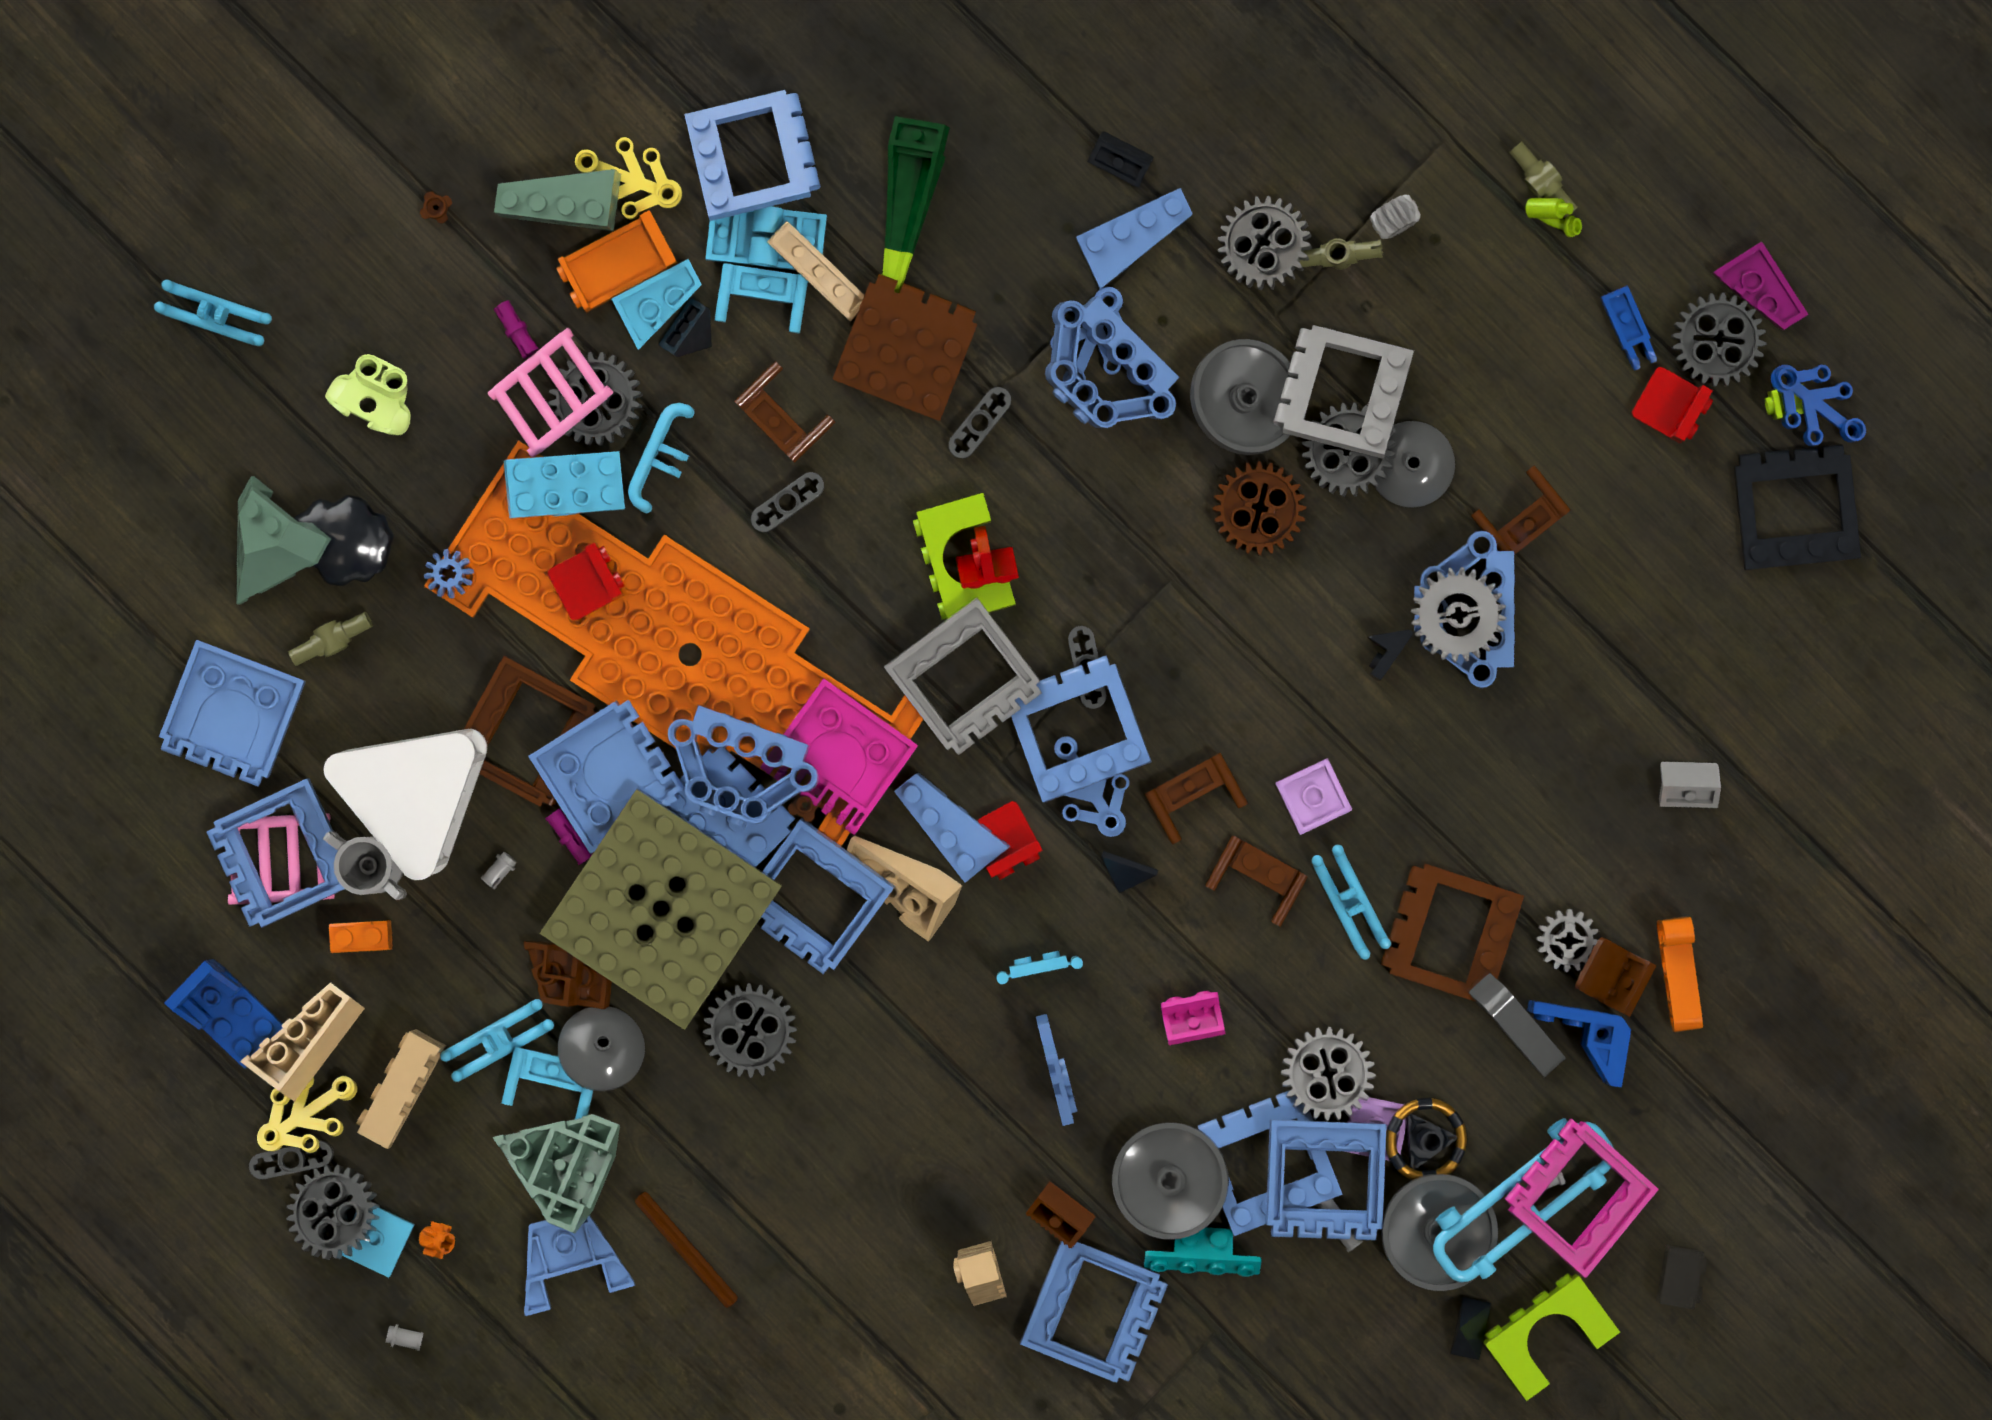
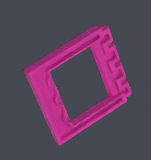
M1570 1119L1558 1133L1564 1142L1561 1144L1558 1140L1553 1139L1539 1156L1546 1164L1542 1166L1539 1162L1535 1161L1521 1178L1528 1186L1524 1188L1517 1183L1505 1200L1511 1205L1508 1209L1511 1214L1579 1275L1587 1278L1659 1189L1585 1122L1580 1121L1578 1124L1573 1119ZM1585 1144L1625 1181L1571 1246L1530 1208L1581 1146Z

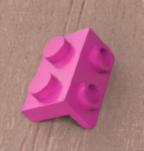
M1202 991L1192 997H1172L1166 1002L1161 1003L1168 1045L1225 1034L1218 992Z

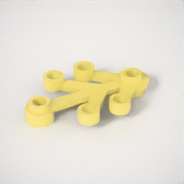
M622 137L616 142V149L623 156L629 172L599 161L597 155L591 150H582L575 157V165L582 173L616 169L621 173L620 182L625 184L619 187L618 200L639 190L651 193V195L635 203L628 201L623 204L622 214L629 220L637 218L640 212L656 205L663 208H673L681 201V187L674 180L667 179L660 163V153L655 148L646 149L643 153V160L651 167L657 183L645 179L633 152L634 145L627 137ZM624 141L630 143V149L625 152L619 148L620 144ZM649 152L657 154V159L654 162L647 161L646 156ZM585 158H591L593 164L591 167L585 168L582 165V161ZM664 190H672V198H663L662 194ZM629 205L636 208V212L631 216L625 213V209Z
M340 1076L334 1080L332 1089L306 1106L309 1088L314 1083V1078H312L293 1103L290 1117L282 1123L284 1105L289 1102L290 1098L284 1095L283 1100L277 1101L276 1096L279 1091L273 1089L270 1095L273 1106L269 1123L264 1124L259 1129L257 1134L258 1144L266 1151L279 1150L283 1145L301 1148L307 1153L317 1151L319 1140L315 1136L306 1134L303 1137H298L288 1133L296 1127L326 1132L333 1137L339 1136L343 1131L341 1121L336 1118L323 1120L312 1118V1116L337 1099L348 1101L354 1098L357 1093L356 1082L347 1076ZM346 1082V1090L339 1092V1085ZM336 1122L338 1124L337 1130L330 1132V1125ZM274 1132L275 1138L272 1141H267L268 1133ZM313 1139V1146L307 1149L305 1146L306 1141Z

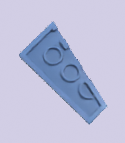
M1181 188L1076 236V240L1099 288L1105 287L1159 241L1190 218L1193 213Z
M920 773L913 775L894 791L964 883L1011 847L1004 840H1000L984 824H980L971 817L964 808L951 801L945 793Z

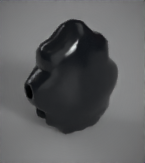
M346 495L335 503L318 499L312 502L306 511L294 517L298 522L313 523L331 538L319 562L312 566L318 569L324 582L335 586H345L353 580L368 582L375 574L382 572L386 567L394 534L388 526L386 517L382 514L374 513L366 500L352 495Z

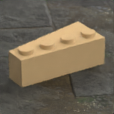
M329 983L302 1007L303 1011L294 1019L289 1018L281 1025L283 1028L271 1039L267 1037L259 1044L260 1048L251 1056L247 1055L240 1062L295 1102L365 1008L332 983Z
M992 1241L958 1250V1257L954 1258V1272L957 1282L964 1283L965 1290L973 1306L1007 1297Z

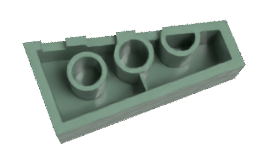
M616 169L501 183L497 186L494 213L503 218L614 231L621 173Z

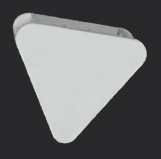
M464 729L348 749L333 754L327 759L324 765V775L374 838L384 845L391 855V859L404 875L413 880H423L432 874L442 871L449 861L487 754V742L480 732L474 729Z

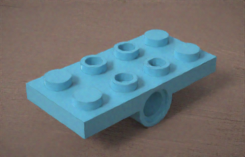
M770 206L710 221L705 259L708 261L795 270L767 241L788 221L823 255L827 215L790 211Z
M619 451L504 460L509 519L567 516L579 513L625 509Z

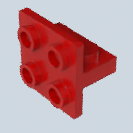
M974 527L976 538L970 539L973 554L956 557L961 587L977 589L985 584L996 582L1003 584L1010 582L1012 579L1019 578L1013 547L990 551L986 527Z

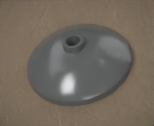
M1406 421L1393 425L1392 431L1394 434L1389 440L1395 441L1396 446L1389 448V451L1394 452L1396 458L1388 459L1393 469L1384 468L1383 472L1386 474L1387 479L1378 476L1376 480L1379 487L1376 490L1386 500L1401 507L1416 508L1428 505L1441 497L1452 482L1455 472L1453 449L1447 438L1438 429L1429 424L1418 421ZM1410 458L1418 460L1419 465L1417 468H1411L1408 465Z
M610 1006L606 1009L588 1007L577 1012L566 1022L558 1040V1057L564 1072L579 1086L593 1091H611L627 1084L638 1073L645 1054L643 1034L637 1023L625 1012ZM600 1039H604L608 1042V1046L600 1047L597 1042Z

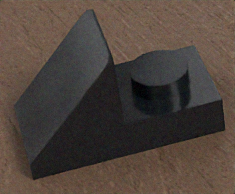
M1403 630L1368 636L1367 638L1385 650L1383 655L1378 652L1370 663L1369 667L1373 670L1369 675L1377 681H1381L1413 635V632Z

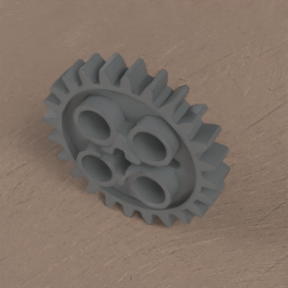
M1258 196L1255 197V205L1252 206L1245 200V209L1242 211L1235 206L1234 210L1237 216L1234 218L1227 215L1226 218L1230 225L1220 227L1226 236L1218 237V241L1225 245L1219 248L1218 252L1220 255H1227L1221 262L1224 266L1231 265L1227 272L1230 276L1237 273L1236 280L1238 283L1246 278L1248 288H1251L1254 282H1257L1259 290L1263 289L1265 283H1268L1270 288L1274 290L1275 281L1278 280L1285 286L1284 277L1289 276L1295 280L1293 270H1304L1299 263L1300 260L1309 261V257L1304 253V250H1310L1312 246L1304 240L1311 238L1312 235L1309 231H1303L1309 225L1306 220L1299 221L1302 217L1300 211L1292 214L1294 207L1291 203L1283 208V200L1281 198L1276 201L1275 205L1270 196H1267L1265 203H1261ZM1258 219H1269L1268 225L1265 228H1255V223ZM1280 222L1281 225L1274 230L1275 224ZM1291 234L1292 239L1288 244H1278V239L1281 235ZM1261 240H1269L1270 245L1268 247L1266 245L1261 247L1259 242ZM1249 241L1252 243L1248 252H1238V247L1242 242ZM1255 257L1254 263L1249 264V261ZM1265 258H1275L1274 265L1271 268L1264 269L1261 267V263Z
M1710 293L1707 303L1702 297L1697 298L1698 307L1689 303L1687 308L1690 314L1680 312L1679 316L1684 322H1675L1673 325L1680 330L1679 333L1671 335V338L1679 340L1678 344L1671 347L1672 350H1680L1681 353L1675 358V361L1684 360L1685 364L1681 370L1692 369L1690 379L1695 378L1699 374L1701 376L1700 384L1702 385L1706 383L1708 378L1711 379L1712 387H1716L1720 379L1724 387L1728 386L1730 377L1735 383L1740 382L1739 373L1748 377L1751 374L1747 367H1758L1754 357L1762 358L1764 356L1762 352L1757 350L1758 347L1766 345V342L1759 340L1758 337L1766 333V330H1757L1756 327L1762 322V319L1753 320L1752 316L1756 309L1747 312L1745 310L1747 301L1745 300L1740 305H1737L1736 295L1732 296L1729 301H1726L1725 293H1721L1718 300L1715 299L1713 293ZM1701 317H1707L1711 320V331L1705 332L1700 329L1698 322ZM1729 320H1737L1740 323L1741 331L1739 334L1729 332L1727 327ZM1720 333L1721 339H1742L1744 344L1724 342L1717 347L1716 341H1696L1693 339V336L1713 338ZM1698 346L1708 348L1710 351L1708 360H1700L1697 357L1696 349ZM1727 348L1737 351L1739 358L1736 363H1730L1726 360L1725 351Z
M589 352L587 362L595 373L604 372L605 381L603 385H607L613 390V394L602 403L603 407L611 415V419L607 420L598 406L592 411L597 412L599 416L598 422L595 425L588 426L586 416L567 431L565 435L569 437L575 433L574 441L578 443L585 437V444L591 446L595 438L597 444L603 446L605 437L610 443H614L613 434L615 433L622 438L625 437L622 430L624 426L628 429H633L629 420L630 418L639 419V416L633 411L634 409L642 408L643 405L635 402V399L643 396V393L634 390V388L641 384L640 381L630 380L635 372L633 370L624 372L627 363L622 361L616 366V356L612 355L607 361L604 352L599 354L598 359H596L594 353ZM568 360L569 370L565 371L559 368V371L572 390L581 389L582 397L580 402L583 404L592 396L580 382L584 376L577 366ZM552 389L549 390V393L556 396V399L548 403L550 406L557 407L554 414L557 418L561 417L559 420L561 422L573 410L560 391ZM615 395H620L622 398L621 405L616 409H611L609 406L610 399Z
M1342 403L1341 411L1339 412L1333 406H1330L1331 415L1327 416L1325 413L1320 412L1323 421L1319 423L1312 420L1311 422L1333 428L1341 427L1345 431L1360 434L1368 406L1365 405L1361 412L1357 403H1353L1351 410H1348L1346 404ZM1312 440L1302 442L1304 447L1310 449V451L1302 454L1304 459H1311L1305 465V468L1307 470L1315 469L1310 477L1313 480L1321 478L1319 482L1321 488L1330 484L1329 492L1331 494H1334L1337 488H1339L1342 497H1345L1348 489H1350L1354 497H1357L1358 488H1361L1367 494L1368 484L1370 483L1378 488L1379 485L1376 479L1378 476L1387 479L1383 470L1384 468L1393 469L1388 459L1396 458V454L1389 451V448L1396 446V442L1393 440H1389L1384 459L1355 451H1350L1349 456H1347L1340 449H1324V446L1328 444ZM1339 456L1340 462L1336 468L1329 469L1326 467L1329 457ZM1358 460H1368V467L1365 471H1355V464Z
M748 983L744 992L739 985H736V994L734 995L730 991L725 990L727 999L724 1001L717 997L715 1000L719 1007L708 1008L714 1014L713 1018H704L706 1023L711 1024V1028L703 1030L704 1034L711 1035V1039L706 1041L705 1045H714L715 1048L709 1055L719 1054L720 1058L717 1065L726 1061L728 1063L726 1072H730L733 1067H736L739 1077L744 1070H748L749 1077L752 1078L755 1069H758L759 1073L764 1076L766 1066L775 1071L774 1061L777 1060L783 1064L785 1060L781 1054L792 1053L791 1049L786 1046L787 1043H796V1039L789 1036V1033L797 1031V1027L789 1026V1022L793 1021L796 1017L786 1015L791 1006L786 1005L782 1007L780 1005L783 996H779L776 999L772 998L774 989H770L767 994L763 993L762 984L759 985L756 991H753L751 983ZM745 1002L751 1005L752 1015L750 1018L743 1019L738 1016L736 1009L740 1003ZM763 1007L764 1012L754 1029L758 1032L757 1036L751 1035L742 1052L737 1053L736 1050L746 1034V1031L742 1029L743 1025L749 1026L758 1009ZM771 1016L777 1020L778 1028L775 1032L769 1033L763 1029L762 1021L765 1017ZM733 1028L737 1031L739 1038L735 1044H728L723 1040L725 1029ZM758 1042L764 1047L762 1057L753 1058L749 1055L748 1047L750 1043Z
M325 1165L324 1173L320 1169L315 1168L314 1178L305 1174L306 1184L296 1183V1187L300 1191L299 1194H290V1197L296 1201L295 1204L287 1205V1208L293 1210L294 1214L286 1219L295 1222V1225L289 1229V1232L299 1233L294 1241L297 1243L304 1242L302 1250L310 1251L312 1249V1256L319 1257L322 1253L323 1259L330 1260L333 1255L335 1259L340 1260L342 1258V1251L345 1255L352 1256V1247L362 1250L360 1241L370 1242L371 1239L366 1234L367 1231H376V1228L371 1225V1221L380 1218L373 1214V1210L379 1208L380 1205L372 1203L371 1200L377 1196V1193L368 1192L372 1183L362 1182L364 1175L360 1173L354 1175L355 1170L352 1168H347L344 1171V1166L336 1165L333 1170L332 1166ZM339 1185L340 1194L337 1198L333 1199V1188ZM352 1195V1196H353L352 1200L349 1201V1202H347V1201L349 1200L350 1196ZM317 1203L318 1212L315 1216L311 1217L310 1208L313 1204ZM355 1207L357 1215L355 1219L350 1222L348 1219V1213L352 1208ZM320 1222V1223L317 1225L316 1229H314V1225H315L316 1223ZM330 1226H333L334 1235L328 1240L326 1231Z

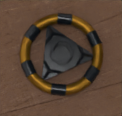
M1421 1098L1408 1102L1392 1116L1387 1127L1386 1151L1389 1160L1399 1173L1411 1180L1429 1174L1449 1175L1460 1164L1466 1152L1467 1134L1463 1120L1453 1107L1438 1099ZM1428 1109L1440 1111L1446 1115L1454 1127L1456 1135L1411 1113L1416 1110ZM1405 1118L1407 1120L1409 1166L1406 1165L1396 1147V1135ZM1456 1140V1146L1449 1161L1436 1170H1415Z

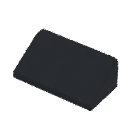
M1103 131L1087 162L1139 188L1154 157Z

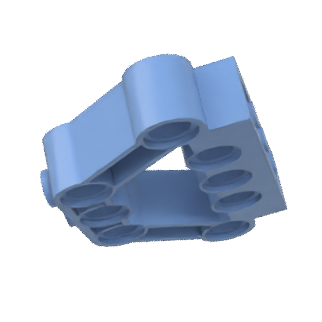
M1098 296L1092 297L1084 306L1077 301L1071 300L1059 303L1054 308L1052 319L1055 324L1052 355L1051 362L1046 367L1045 376L1048 383L1054 388L1052 391L1053 395L1063 404L1068 402L1075 409L1073 414L1083 424L1088 422L1095 428H1108L1119 421L1144 417L1164 419L1173 414L1176 401L1168 389L1176 382L1179 376ZM1067 307L1075 312V320L1071 324L1063 319V311ZM1098 324L1105 325L1108 331L1106 338L1103 340L1098 338L1095 332ZM1081 325L1086 329L1088 340L1093 344L1102 345L1107 350L1106 354L1109 361L1115 365H1122L1127 370V377L1130 382L1135 385H1142L1149 392L1147 396L1114 402L1103 401L1098 396L1095 384L1088 380H1082L1077 375L1076 360ZM1119 344L1125 345L1128 350V355L1124 360H1121L1116 355V348ZM1140 364L1145 365L1148 369V376L1144 380L1138 378L1136 373L1137 367ZM1060 365H1063L1068 370V377L1065 381H1060L1056 376V369ZM1081 385L1085 386L1089 393L1087 400L1084 402L1080 401L1076 395L1077 389ZM1156 397H1161L1165 403V407L1160 413L1153 408V401ZM1100 406H1105L1109 411V417L1105 422H1102L1097 417V410Z
M1477 531L1470 535L1465 545L1437 566H1429L1422 572L1420 586L1414 587V598H1423L1424 596L1419 591V587L1430 588L1427 584V577L1430 573L1439 571L1446 578L1448 577V569L1452 568L1456 576L1461 567H1464L1466 571L1480 559H1485V570L1481 573L1480 578L1490 572H1497L1501 576L1500 585L1491 592L1492 594L1502 593V597L1497 602L1506 605V608L1502 609L1499 615L1505 616L1507 619L1497 622V625L1504 629V632H1499L1501 634L1499 644L1489 646V652L1485 650V659H1479L1471 652L1469 653L1468 662L1464 660L1462 654H1459L1456 663L1453 662L1451 653L1445 658L1467 674V678L1473 685L1483 688L1488 687L1494 682L1497 667H1514L1515 574L1514 551H1497V544L1493 535L1485 531ZM1478 537H1485L1490 544L1488 551L1483 554L1477 553L1473 547L1474 541ZM1443 600L1441 604L1443 605V612H1446L1448 604ZM1419 615L1414 616V620L1419 618ZM1439 623L1440 627L1446 632L1443 628V623ZM1414 625L1415 632L1421 629V626ZM1425 635L1420 636L1421 644L1426 638ZM1428 644L1424 648L1430 652L1432 646ZM1481 664L1489 668V676L1483 681L1476 680L1473 675L1475 667Z
M699 705L693 722L679 719L671 723L668 728V738L676 747L686 780L685 794L690 801L701 805L699 811L712 816H716L717 812L728 815L726 821L742 827L744 821L759 824L767 820L770 812L797 794L813 790L818 784V771L814 766L804 762L810 745L788 738L786 735L760 728L758 725L750 722L746 723L733 718V716ZM680 726H687L691 731V737L686 742H680L676 738V731ZM722 726L726 728L728 737L724 742L717 743L713 739V731L717 727ZM698 735L706 737L708 742L717 748L734 747L736 753L745 758L759 756L769 767L778 768L784 765L792 768L790 774L758 795L748 798L741 797L739 791L733 787H714L708 778L697 737ZM750 736L755 741V748L749 753H744L740 749V741L744 737ZM774 746L780 747L783 753L781 760L776 763L770 762L767 757L768 750ZM802 769L809 770L812 776L810 783L805 786L799 785L796 781V774ZM699 781L705 782L708 787L707 794L702 798H698L693 794V786ZM726 791H730L735 795V803L729 808L723 807L720 803V796ZM753 801L760 802L763 807L762 814L756 818H752L747 812L748 805Z

